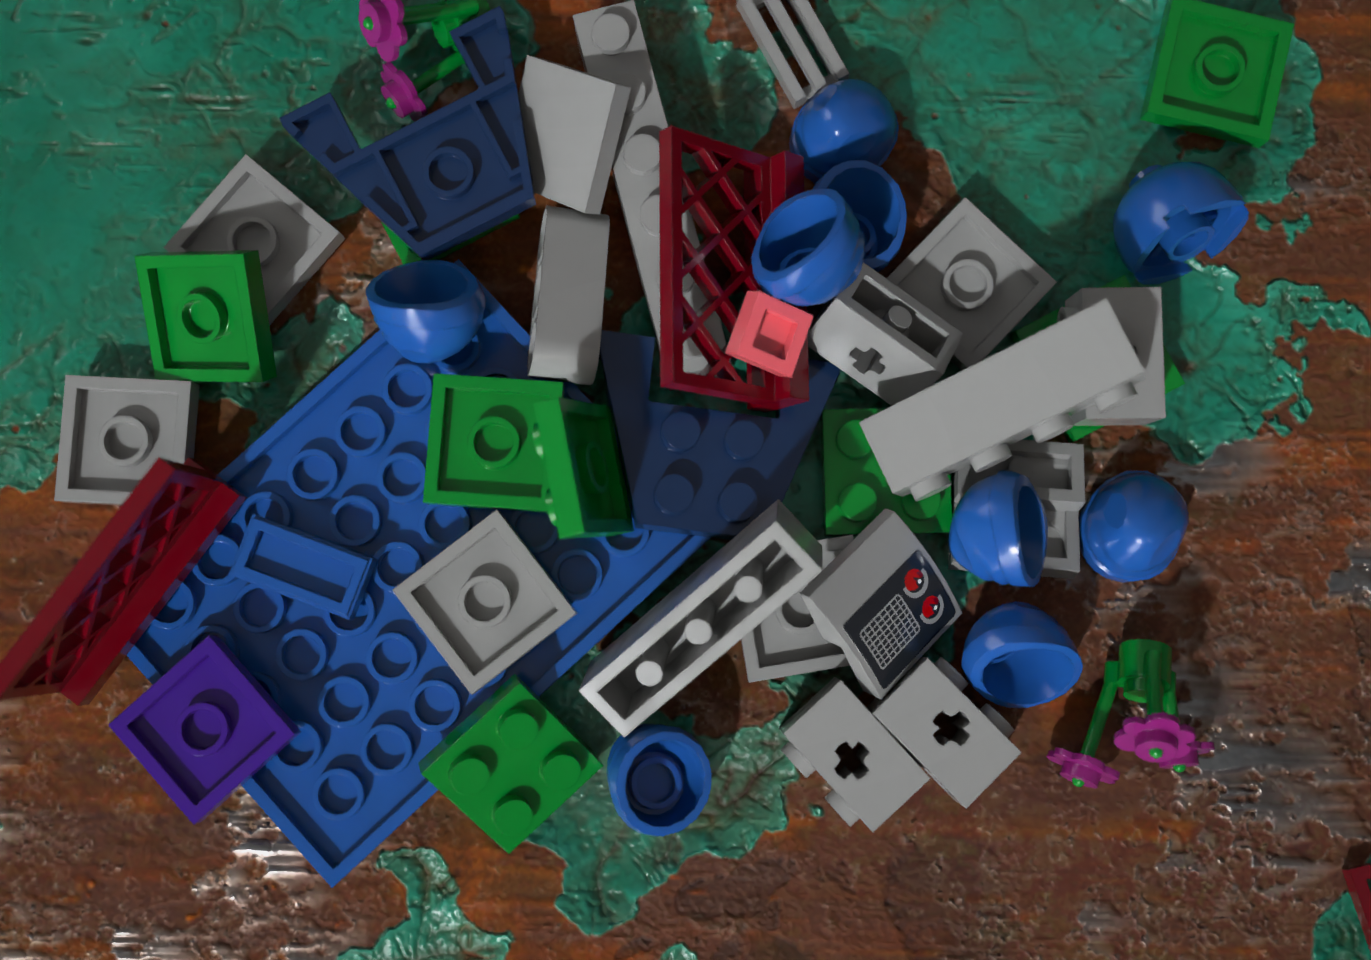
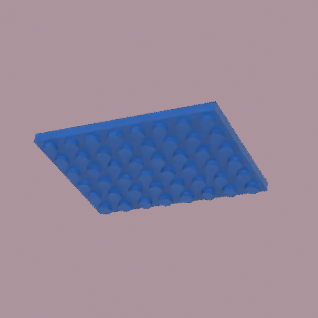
M459 259L454 262V264L468 270ZM481 283V288L487 300L482 324L474 338L461 351L439 362L430 364L416 363L403 357L386 341L380 329L218 474L219 477L247 497L127 654V657L153 685L209 635H218L301 730V733L244 783L242 787L331 888L347 876L438 791L421 774L418 762L513 674H516L540 697L711 539V537L635 528V526L633 532L615 536L560 539L558 528L551 522L547 512L423 503L434 373L563 382L565 385L564 398L592 403L574 383L527 376L530 336ZM615 430L617 445H618V448H619L618 439H617V434H616V430ZM495 510H499L578 614L483 688L471 695L392 590ZM252 514L266 517L378 559L355 620L345 619L229 575Z

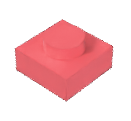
M747 291L725 353L777 376L792 378L813 315L761 291Z

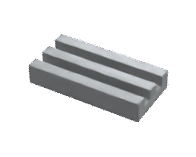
M737 0L736 7L793 109L807 103L823 87L848 79V70L808 0H787L826 69L828 73L826 77H823L780 0ZM764 6L767 7L810 83L807 87L801 88L758 9Z

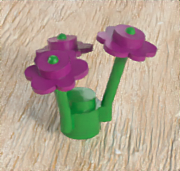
M402 0L359 1V25L362 34L371 47H377L380 57L386 61L382 65L383 71L381 72V78L384 82V85L381 86L382 95L387 106L399 118L403 119L409 115L415 122L425 117L428 111L423 101L418 97V94L459 66L465 64L449 31L490 11L491 9L486 0H443L431 4L406 7L403 6ZM431 22L434 35L440 46L443 48L452 47L455 53L411 81L402 70H397L391 62L399 57V46H403L407 42L405 26Z
M1150 639L1127 640L1119 645L1118 661L1105 662L1104 683L1080 753H1072L1062 748H1055L1054 750H1049L1046 756L1050 761L1062 766L1060 775L1071 781L1074 786L1096 789L1100 781L1115 784L1116 780H1119L1120 772L1105 766L1102 761L1094 758L1118 687L1123 688V696L1126 699L1146 703L1147 717L1145 719L1129 717L1123 721V729L1118 730L1114 734V743L1118 748L1125 751H1135L1137 757L1142 760L1158 762L1159 768H1174L1176 772H1183L1186 767L1199 765L1198 754L1209 753L1210 750L1215 749L1214 742L1194 741L1196 739L1195 729L1191 726L1180 724L1176 699V672L1171 671L1172 648L1169 645Z

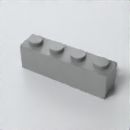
M1106 298L859 422L892 493L902 497L912 493L915 501H920L951 486L952 484L947 475L972 464L977 473L1010 458L1012 453L1008 446L1033 434L1036 442L1040 443L1069 430L1074 426L1070 417L1073 414L1096 404L1099 412L1103 413L1133 399L1138 395L1134 385L1145 380V371Z
M778 499L597 655L589 664L579 692L623 737L627 736L822 572L823 546Z

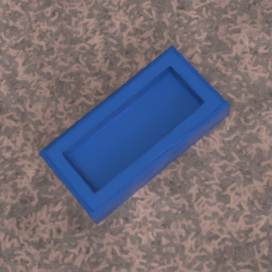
M252 514L229 575L345 619L355 620L378 559L266 517Z

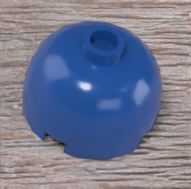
M1173 162L1164 166L1152 165L1139 172L1131 180L1128 191L1123 195L1113 217L1114 242L1121 260L1127 269L1134 274L1138 282L1143 285L1161 284L1193 271L1184 261L1197 256L1203 250L1206 251L1210 259L1223 251L1243 229L1249 219V211L1244 206L1246 203L1236 187L1213 167L1201 162Z

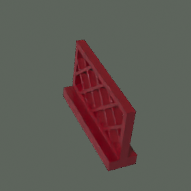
M672 125L659 132L660 387L747 402V409L766 413L809 401L808 333L792 378L780 377L747 363V383H744L729 362L733 356L725 353L728 343L720 349L703 324L715 311L732 334L739 313L728 297L738 286H740L745 295L747 291L763 292L754 278L751 256L767 218L783 202L804 192L803 156L783 151L772 157H767ZM682 151L693 156L706 176L696 187L682 168ZM732 167L744 171V200L726 174ZM712 186L731 213L721 225L702 198ZM687 210L707 237L696 249L682 231V214ZM737 224L745 234V261L727 236ZM713 248L732 274L721 287L702 260ZM688 273L707 299V302L696 313L683 295V278ZM791 305L807 312V306ZM689 337L708 362L699 374L683 371V343Z
M158 457L1 660L0 700L60 692L77 706L90 704L247 497L196 459L188 457L184 464Z

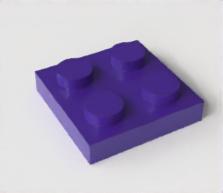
M218 635L207 636L108 724L193 825L207 818L301 733V730Z

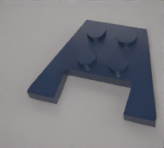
M500 6L449 31L478 89L361 149L337 101L330 92L279 118L286 131L421 260H430L536 205L508 25Z
M601 330L599 360L601 361L606 384L605 392L608 406H610L617 434L618 450L635 528L731 540L778 499L781 502L783 501L840 373L838 367L831 362L808 359L809 401L776 410L775 418L651 402L648 397L655 337Z

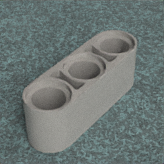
M550 205L545 207L538 247L527 361L528 377L592 385L594 382L601 342L610 227L608 215L587 214L574 209Z

